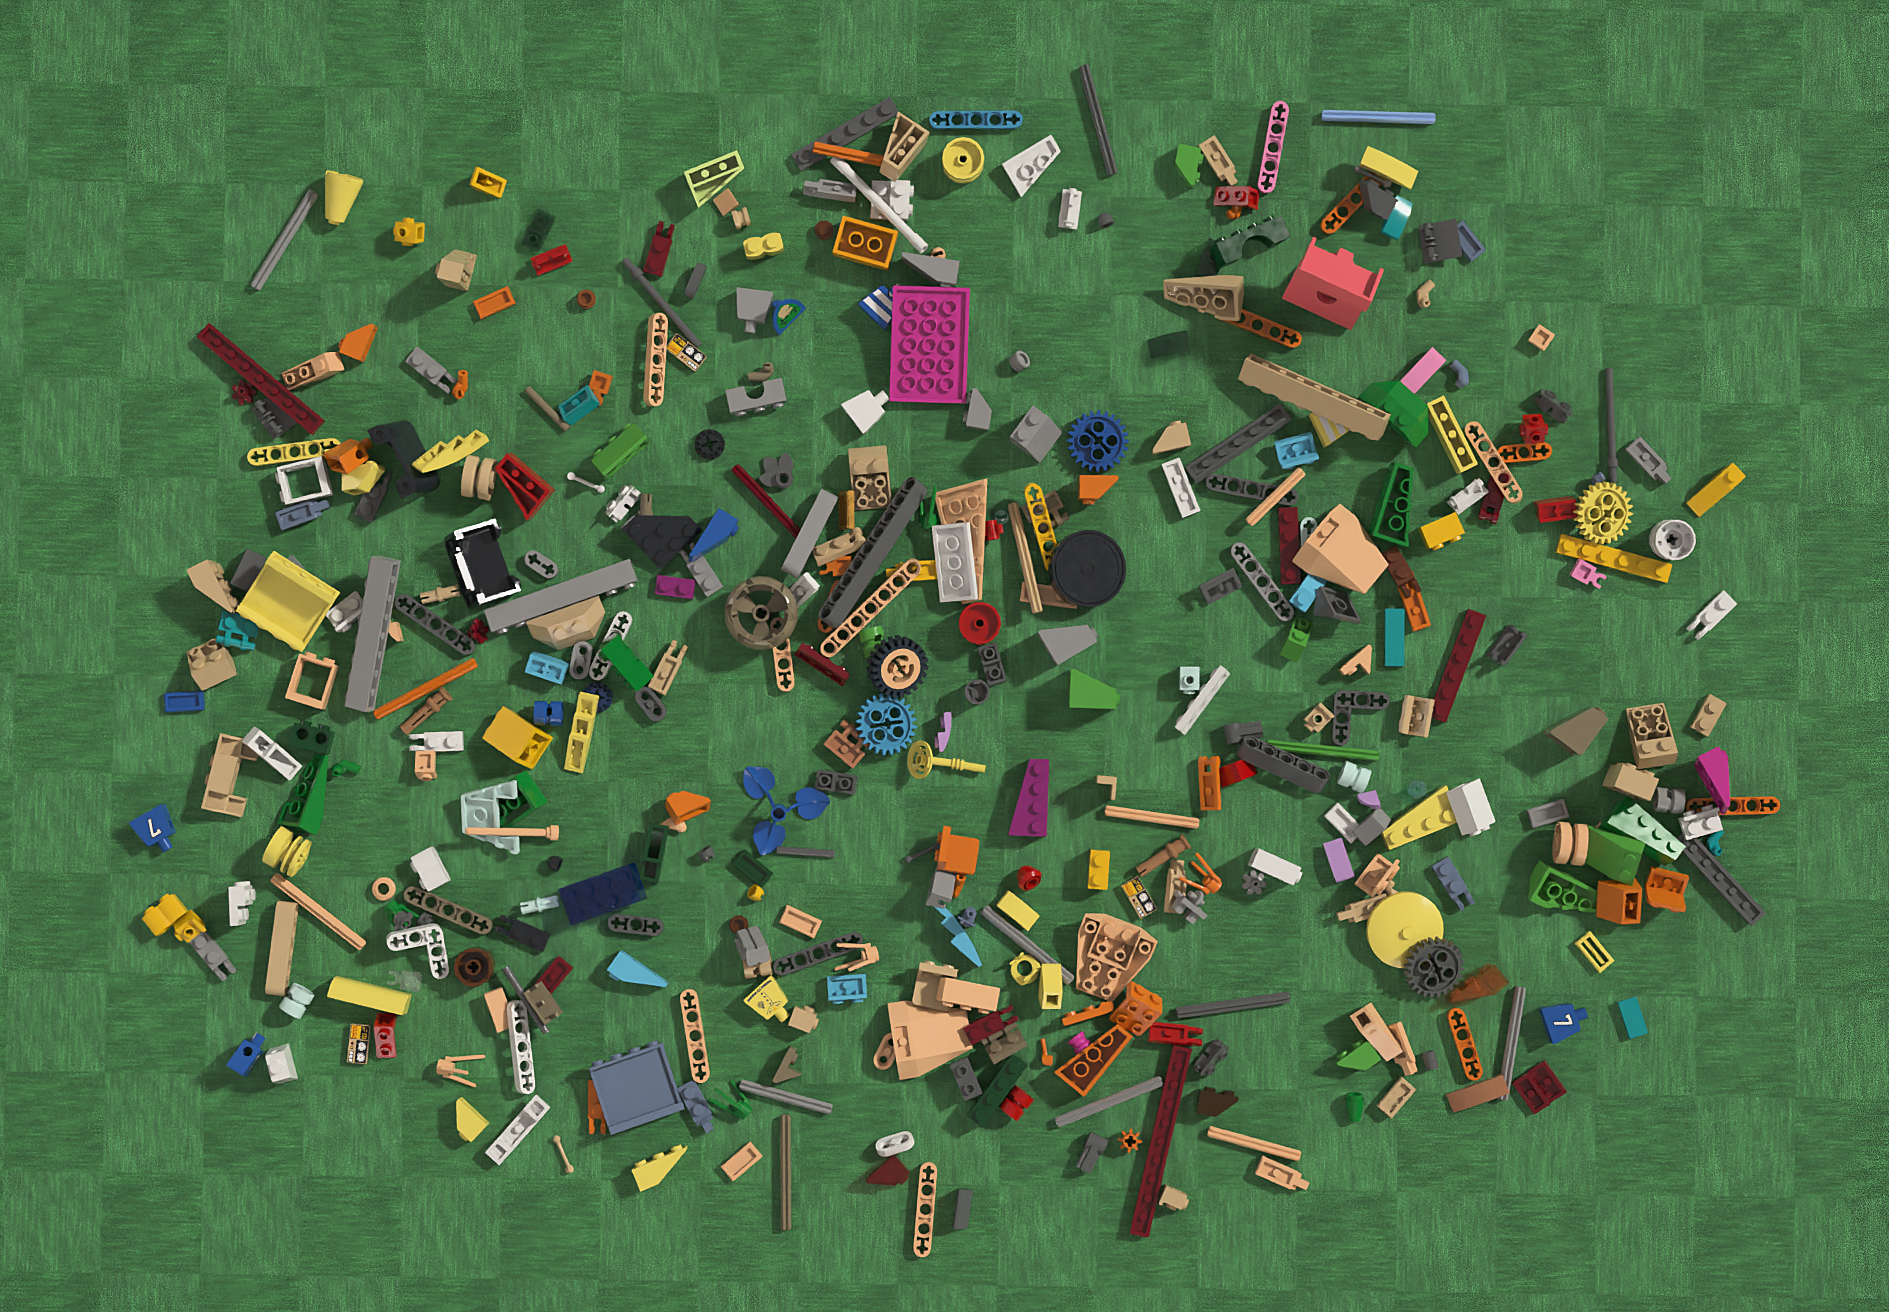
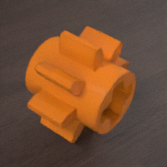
M1132 1128L1126 1133L1122 1130L1123 1136L1118 1138V1141L1123 1142L1120 1148L1126 1147L1128 1153H1130L1132 1148L1138 1150L1136 1145L1137 1143H1142V1140L1136 1137L1140 1133H1132ZM1129 1136H1132L1133 1140H1135L1131 1142V1145H1128L1127 1141H1125Z

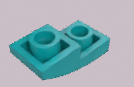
M1396 195L1394 198L1398 199V202L1388 220H1384L1381 233L1398 240L1405 227L1413 203Z

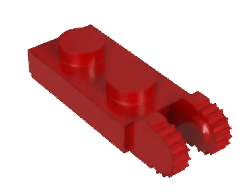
M1154 1022L1149 1027L1148 1042L1198 1047L1202 1045V1040L1187 1038L1188 1034L1202 1035L1203 1029L1183 1024Z

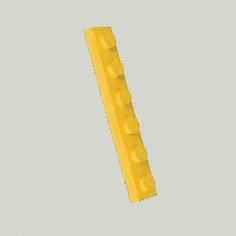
M1560 534L1555 551L1558 554L1576 559L1580 558L1583 561L1663 583H1668L1672 564L1564 534Z

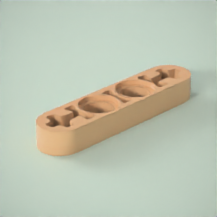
M777 617L771 621V633L777 631V629L774 628L773 625H776L777 621H780V623L782 624L784 620L783 618ZM789 638L786 640V649L780 651L776 647L773 648L777 685L780 690L785 692L791 691L795 686ZM783 658L789 661V667L785 670L780 669L778 666L779 660ZM791 671V675H787V679L792 683L785 689V686L781 685V682L784 681V676H779V672L786 673Z

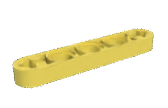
M328 438L254 448L248 452L247 459L250 464L255 466L324 457L321 443H324L323 446L325 447L331 446V442L335 445L341 443L337 439ZM313 444L319 447V451L315 455L309 453V447ZM292 447L299 448V456L291 457L290 450ZM275 449L281 452L278 460L271 458V452ZM255 452H257L259 455H266L268 461H266V458H259L258 462H256V460L252 459V456H255Z

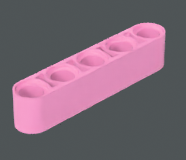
M1432 347L1400 382L1415 394L1442 366L1446 359Z

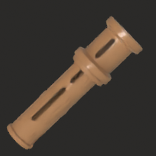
M441 686L439 692L432 698L429 697L426 701L427 703L400 725L405 734L409 735L411 731L433 712H439L446 702L453 700L450 693Z
M1181 834L1180 838L1172 843H1167L1165 849L1139 866H1136V869L1144 877L1170 858H1177L1178 854L1192 847L1184 835Z

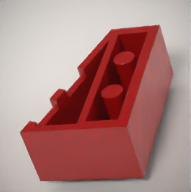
M507 453L495 467L506 488L509 489L514 497V501L522 510L526 520L532 519L555 491L552 486L513 453Z

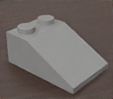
M902 252V262L937 287H956L960 261Z

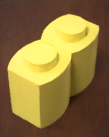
M769 233L762 238L752 237L743 242L745 254L749 260H757L765 255H778L784 251L780 233Z

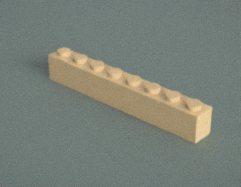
M1250 354L1245 359L1238 378L1247 386H1255L1263 393L1273 394L1281 401H1289L1295 404L1296 407L1307 409L1318 417H1325L1334 424L1346 426L1352 432L1362 433L1370 440L1378 441L1381 438L1391 416L1389 413L1254 354Z

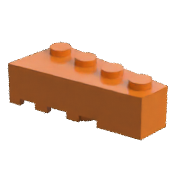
M1117 1024L1054 1073L1085 1097L1133 1038V1035Z

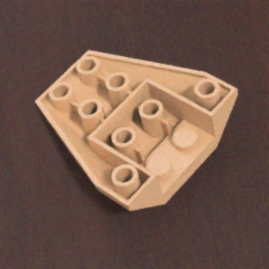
M1341 504L1325 517L1292 560L1294 564L1310 575L1362 594L1369 590L1389 565L1357 517Z
M1085 913L1078 930L1076 989L1113 1002L1151 959L1157 940L1141 927L1107 914Z
M908 1000L887 1003L900 1080L919 1077L973 1048L963 1030V1026L969 1024L967 1010L950 1007L949 1011H942L917 1006Z

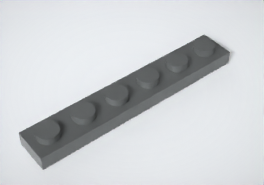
M888 97L794 152L791 156L802 172L828 157L813 153L815 142L845 147L893 119L899 111L892 99Z
M1278 404L1185 467L1186 471L1197 484L1290 422V415L1281 404Z
M1682 832L1675 837L1686 846L1682 853L1750 926H1753L1766 914L1697 838L1684 840Z

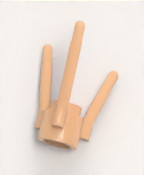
M870 943L836 944L837 947L864 948V950L861 951V959L835 967V971L848 968L850 972L879 961L878 950L876 946L871 947Z
M485 1055L446 1056L445 1059H439L436 1072L443 1075L444 1078H450L476 1087L475 1083L453 1075V1073L468 1075V1071L455 1069V1063H452V1061L485 1058Z

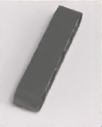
M1245 736L1237 750V755L1240 759L1314 793H1320L1330 778L1329 773L1324 768L1253 736Z

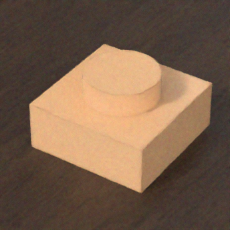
M1539 324L1527 341L1540 350L1545 351L1555 334Z

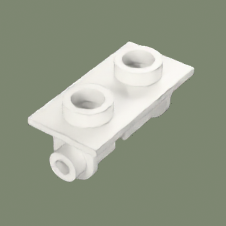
M1075 188L1063 189L1058 227L1077 229L1082 191H1077Z
M1480 478L1474 479L1465 489L1454 497L1451 496L1447 504L1459 515L1489 491L1483 486L1484 483Z
M631 484L624 485L618 492L619 496L615 500L610 501L606 506L607 510L605 513L609 517L612 515L611 518L615 522L621 521L629 511L624 507L626 503L632 507L640 498L639 495L641 493L636 488L634 489Z

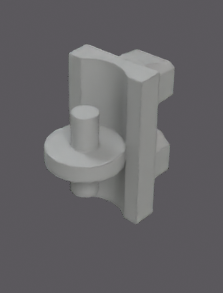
M1178 890L1173 894L1177 899L1171 907L1179 914H1182L1188 907L1189 910L1185 913L1184 917L1192 924L1200 917L1205 919L1208 916L1197 906H1202L1205 903L1203 900L1204 894L1201 891H1189V899Z

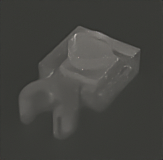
M394 970L388 972V974L395 976V981H387L388 985L393 986L399 983L402 990L420 992L423 972L402 970V975Z

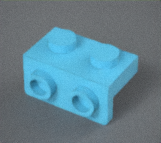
M1311 432L1274 442L1278 463L1282 469H1292L1296 465L1310 464L1314 460L1319 459Z
M866 974L827 976L828 1001L832 1000L833 1004L844 1003L846 999H852V1002H863V998H867Z

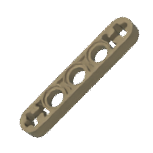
M411 886L404 892V898L408 903L474 932L487 934L492 930L493 923L490 918L420 887ZM416 890L417 895L422 896L423 893L426 895L423 897L421 904H419L418 902L421 899L413 898L411 900V895L408 893ZM428 897H433L436 900V905L433 908H429L426 905ZM445 905L453 907L452 915L444 914L443 908ZM467 912L471 915L469 923L462 922V913ZM475 916L478 917V919L476 920L478 922L482 923L484 922V920L487 921L486 925L489 926L488 929L485 928L482 931L481 926L478 924H474V927H472L471 925L475 921Z

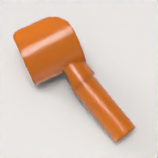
M1040 1039L1042 1064L1051 1066L1053 1055H1047L1045 1039Z

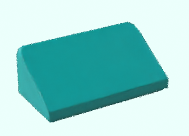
M586 385L561 403L558 409L563 420L573 425L598 407L600 403L590 387Z

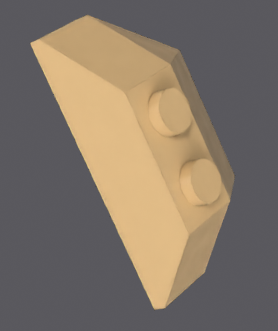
M599 596L531 619L526 621V624L534 639L556 650H561L573 646L580 641L595 638L605 610Z

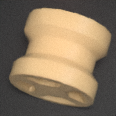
M746 207L740 211H731L736 229H741L744 225L751 226Z

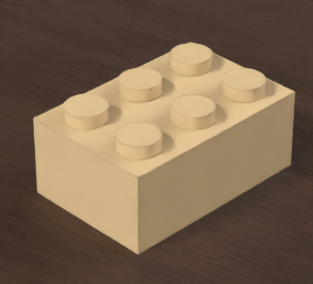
M1617 762L1616 765L1610 764L1602 786L1636 800L1651 801L1659 779L1655 778V774L1647 770L1638 771L1636 766L1632 764Z

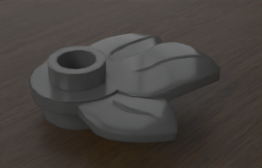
M783 453L779 461L774 458L765 457L763 466L766 473L759 477L760 481L768 487L776 485L782 489L790 487L793 483L791 472L794 467L791 457L787 453ZM782 476L787 477V481L785 483H782L780 481V478Z

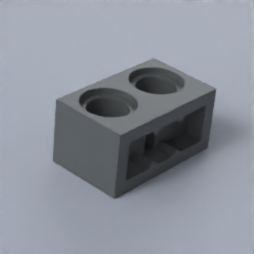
M968 1056L950 1063L964 1101L983 1094Z

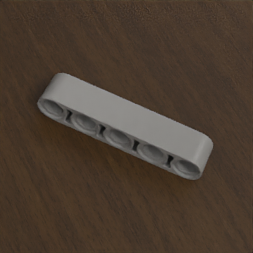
M821 488L780 569L781 571L798 579L838 499L837 496Z

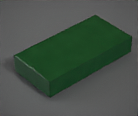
M745 849L732 863L733 866L761 888L774 874Z

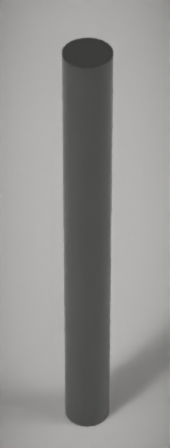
M507 966L502 969L543 1035L550 1030L547 1025H544L523 994L525 991L510 967Z

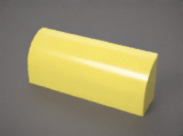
M340 976L333 978L327 997L399 1015H404L408 1012L412 996L410 993Z

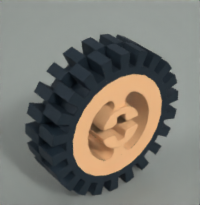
M895 635V639L892 636L887 637V642L884 639L881 640L882 645L878 646L876 644L874 647L877 651L875 653L871 651L869 654L872 656V659L867 660V663L870 665L867 666V671L870 673L868 677L872 680L871 683L885 695H891L892 697H896V695L904 697V693L910 695L912 694L910 689L916 691L918 689L916 684L922 685L923 683L921 677L926 678L927 676L924 670H928V665L925 664L928 662V658L925 657V651L913 640L899 635ZM892 659H894L897 662L898 667L894 662L891 661Z

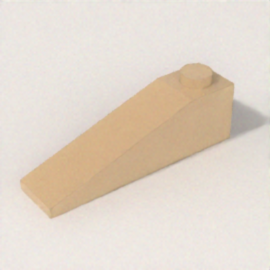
M1217 275L1166 279L1163 281L1164 299L1183 306L1189 305L1197 308L1201 313L1213 314L1215 318L1220 320H1240L1244 298L1243 276Z

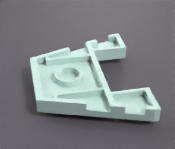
M517 780L462 794V832L465 833L467 827L500 828L499 798H517ZM470 835L479 840L491 842L498 848L510 850L512 854L520 852L519 836Z

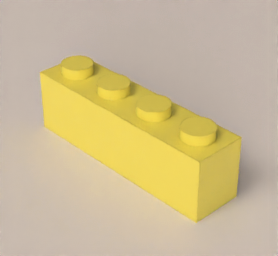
M1442 396L1427 403L1428 417L1456 474L1458 475L1478 465L1445 397Z

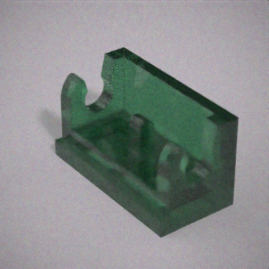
M1211 238L1206 243L1195 277L1218 275L1220 269L1210 250L1215 244V240Z

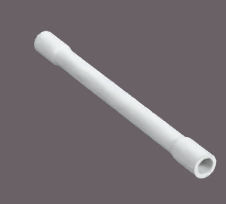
M836 157L831 159L830 162L839 172L844 174L908 239L909 243L919 253H923L928 248V244L917 233H914L850 168V165L844 159Z

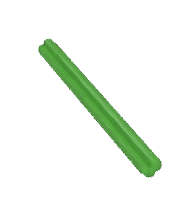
M1266 740L1267 743L1290 753L1379 761L1380 752L1375 750Z

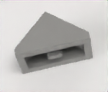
M1374 809L1352 833L1366 846L1386 830L1391 819L1382 809Z

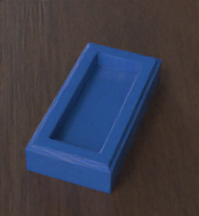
M204 691L164 693L165 712L205 710Z

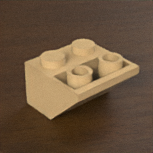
M211 639L187 651L191 676L202 691L237 675L235 663L228 648L220 643H215V639Z

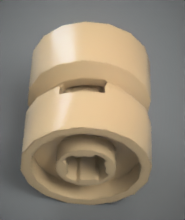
M770 951L768 962H758L757 965L749 966L743 960L746 979L755 978L758 974L762 977L773 975Z

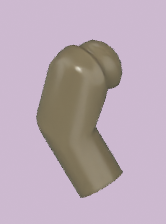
M765 362L759 372H748V381H767L774 372L773 364Z

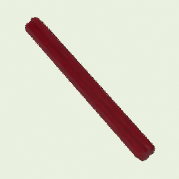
M739 464L735 465L731 470L735 476L796 539L801 529Z

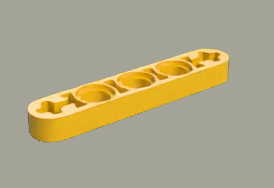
M1032 482L1028 483L1023 491L1042 560L1048 571L1050 557H1045V555H1051L1057 542L1042 490L1039 485ZM1031 487L1037 489L1035 497L1037 500L1040 498L1041 501H1034L1033 496L1028 494L1031 491ZM1041 505L1043 512L1040 515H1035L1033 513L1034 506ZM1041 523L1048 525V530L1045 533L1038 531V526ZM1046 541H1051L1053 543L1052 550L1045 551L1043 544Z

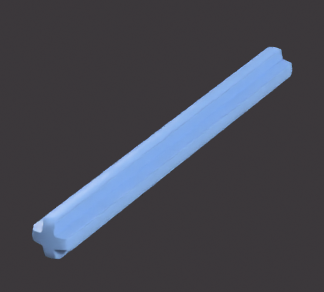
M1323 110L1321 114L1322 121L1435 123V113Z

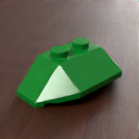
M1399 380L1370 383L1359 395L1358 398L1363 403L1391 414L1387 424L1414 448L1428 435V406Z

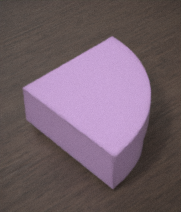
M1376 790L1357 794V799L1362 805L1369 806L1371 809H1381Z

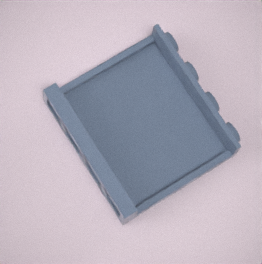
M658 1040L649 1042L646 1048L640 1049L638 1046L629 1049V1054L622 1056L621 1053L610 1056L611 1060L603 1062L600 1059L592 1062V1066L588 1067L611 1135L685 1109L662 1042L658 1043Z

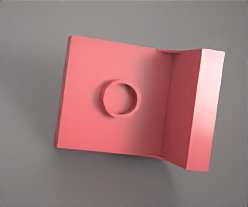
M1312 237L1285 289L1282 299L1352 330L1362 311L1366 312L1369 308L1384 269L1379 268L1376 274L1354 264L1353 253L1342 248L1335 253H1329L1314 246L1317 238Z

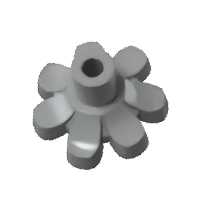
M1251 870L1250 876L1247 874L1242 876V879L1246 882H1243L1241 887L1247 889L1248 895H1252L1254 891L1257 895L1261 894V887H1266V882L1262 881L1264 874L1259 873L1257 875L1255 870Z

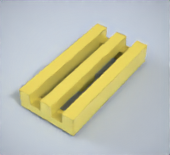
M1590 931L1574 942L1598 973H1601L1614 962L1613 958ZM1587 938H1590L1593 941V943L1598 947L1602 954L1607 958V962H1605L1601 958L1597 951L1587 941ZM1584 942L1588 949L1602 964L1601 967L1595 962V960L1590 956V954L1581 945V943Z

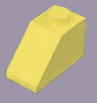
M463 1097L456 1101L457 1130L460 1131L459 1135L462 1139L472 1142L486 1128L489 1122Z

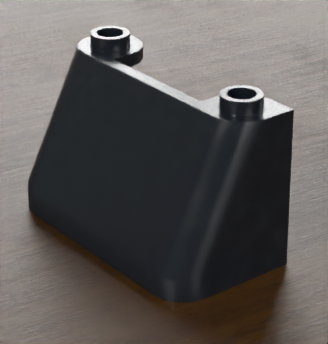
M402 420L377 425L367 430L373 442L377 444L388 443L394 449L406 473V476L400 478L396 485L402 500L410 503L439 487L440 479L436 470L422 473L411 465L425 454L426 450L410 422Z
M496 519L453 531L444 539L445 548L462 596L470 610L521 591V582L518 577L509 574L497 541L500 538V534H502V529L496 522Z

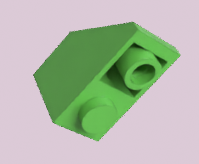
M1178 144L1174 167L1187 186L1193 189L1194 184L1199 182L1200 173L1197 172L1198 165H1202L1204 154H1201V148Z
M1295 616L1279 655L1297 662L1306 647L1313 623Z
M1359 1039L1352 1044L1353 1048L1348 1052L1346 1050L1340 1052L1336 1056L1338 1059L1335 1060V1063L1338 1066L1366 1071L1382 1059L1367 1039Z

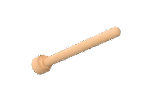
M550 825L546 829L467 827L465 833L467 835L546 836L549 840L558 841L559 827L558 825Z

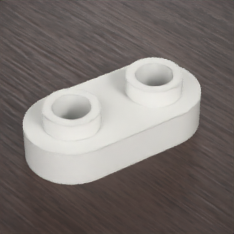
M908 1131L899 1132L879 1139L876 1143V1150L882 1157L894 1155L912 1148L914 1138Z

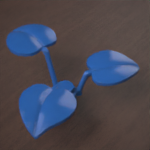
M747 766L744 770L743 782L747 793L756 799L766 794L772 806L771 817L773 822L761 821L753 830V839L760 855L773 852L777 849V846L783 843L785 829L781 825H776V822L784 820L787 812L798 806V813L801 817L814 819L820 816L830 803V799L825 793L812 787H806L796 793L797 803L786 808L780 803L775 804L768 792L775 785L774 774L765 767Z

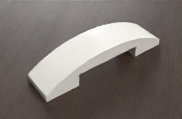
M535 1095L485 1153L500 1165L550 1109V1106L538 1095Z

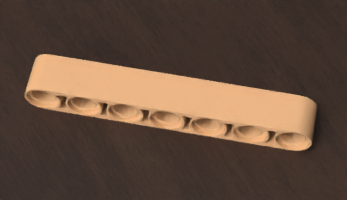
M910 558L892 573L838 628L834 629L822 641L821 653L826 657H832L843 648L920 573L921 566L919 561ZM909 563L917 565L915 572L911 573L907 570L906 567ZM900 576L904 582L902 585L896 586L893 583V578ZM881 590L889 591L890 596L887 599L880 598L879 592ZM866 604H875L876 610L874 612L866 611ZM854 616H859L862 619V623L856 626L852 623L851 619ZM839 630H846L848 637L845 639L838 636ZM832 643L835 649L832 652H827L824 649V645Z

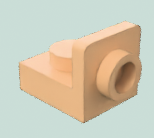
M435 750L416 751L415 774L417 778L422 781L437 779Z

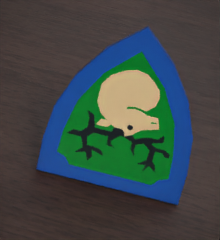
M796 299L774 300L771 306L774 308L772 323L775 331L780 335L806 307Z

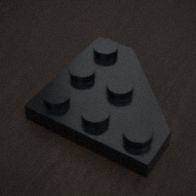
M634 514L621 527L660 570L702 531L689 515Z

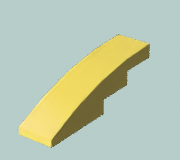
M478 430L473 431L466 438L458 435L448 444L440 441L411 465L422 473L436 470L473 453L489 442V439Z
M585 692L579 693L572 731L569 735L564 766L566 770L579 773L584 772L596 717L598 695Z

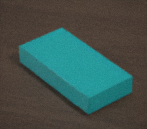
M1633 996L1618 1001L1617 1005L1628 1038L1632 1039L1647 1034L1648 1031L1637 997Z

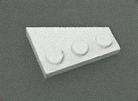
M1052 135L1002 163L1004 170L1020 197L1024 195L1028 188L1061 152Z

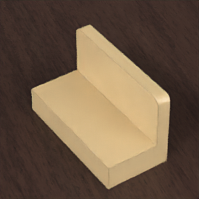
M1096 775L1095 783L1110 784L1109 799L1115 800L1117 777Z

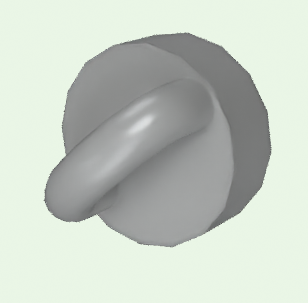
M1023 351L1015 352L1009 359L1012 368L1018 372L1025 370L1030 365L1029 357Z

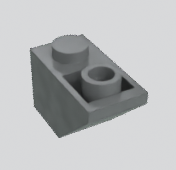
M1371 179L1368 181L1360 180L1359 185L1364 209L1378 218L1388 220L1398 202V199L1393 197L1394 193L1385 188L1381 190L1378 188L1379 184Z

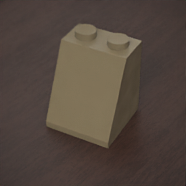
M1588 707L1547 728L1543 734L1571 755L1581 756L1607 722L1608 718L1604 716L1606 713L1599 707Z

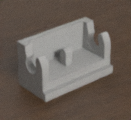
M935 869L930 881L926 901L927 906L931 905L944 909L946 904L939 901L951 902L957 873Z

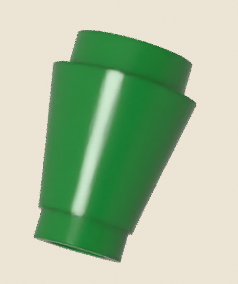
M1359 1092L1347 1093L1345 1101L1349 1121L1360 1122L1364 1104L1363 1094Z

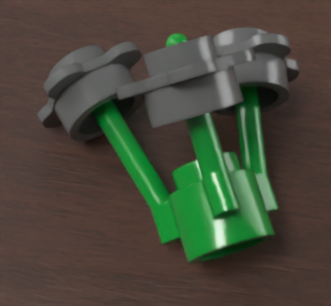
M395 900L388 903L384 908V912L388 915L386 918L391 922L395 931L401 928H408L411 925L410 920L412 917L418 920L417 926L433 924L434 922L432 919L434 914L423 913L419 916L405 907L403 903L398 904ZM402 935L404 939L401 940H403L405 944L407 943V941L405 939V935ZM393 937L394 940H395V941H394V942H395L394 945H397V941H400V940H398L397 937Z

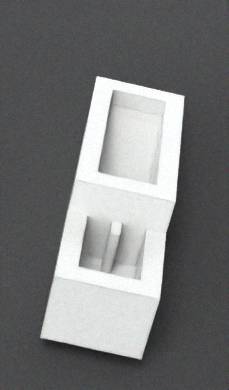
M253 727L242 740L245 745L289 781L302 767L284 749L256 727Z

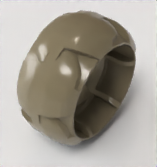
M757 576L744 580L730 592L725 603L724 618L730 634L739 643L755 650H768L779 646L791 636L797 624L798 608L792 592L783 583L770 577ZM758 590H766L775 594L766 606H756L747 595ZM760 609L767 611L765 618L757 617V614H760L758 612ZM784 610L782 625L776 632L770 633L766 622L770 620L771 612ZM738 611L753 613L754 619L758 621L753 635L748 633L740 624Z

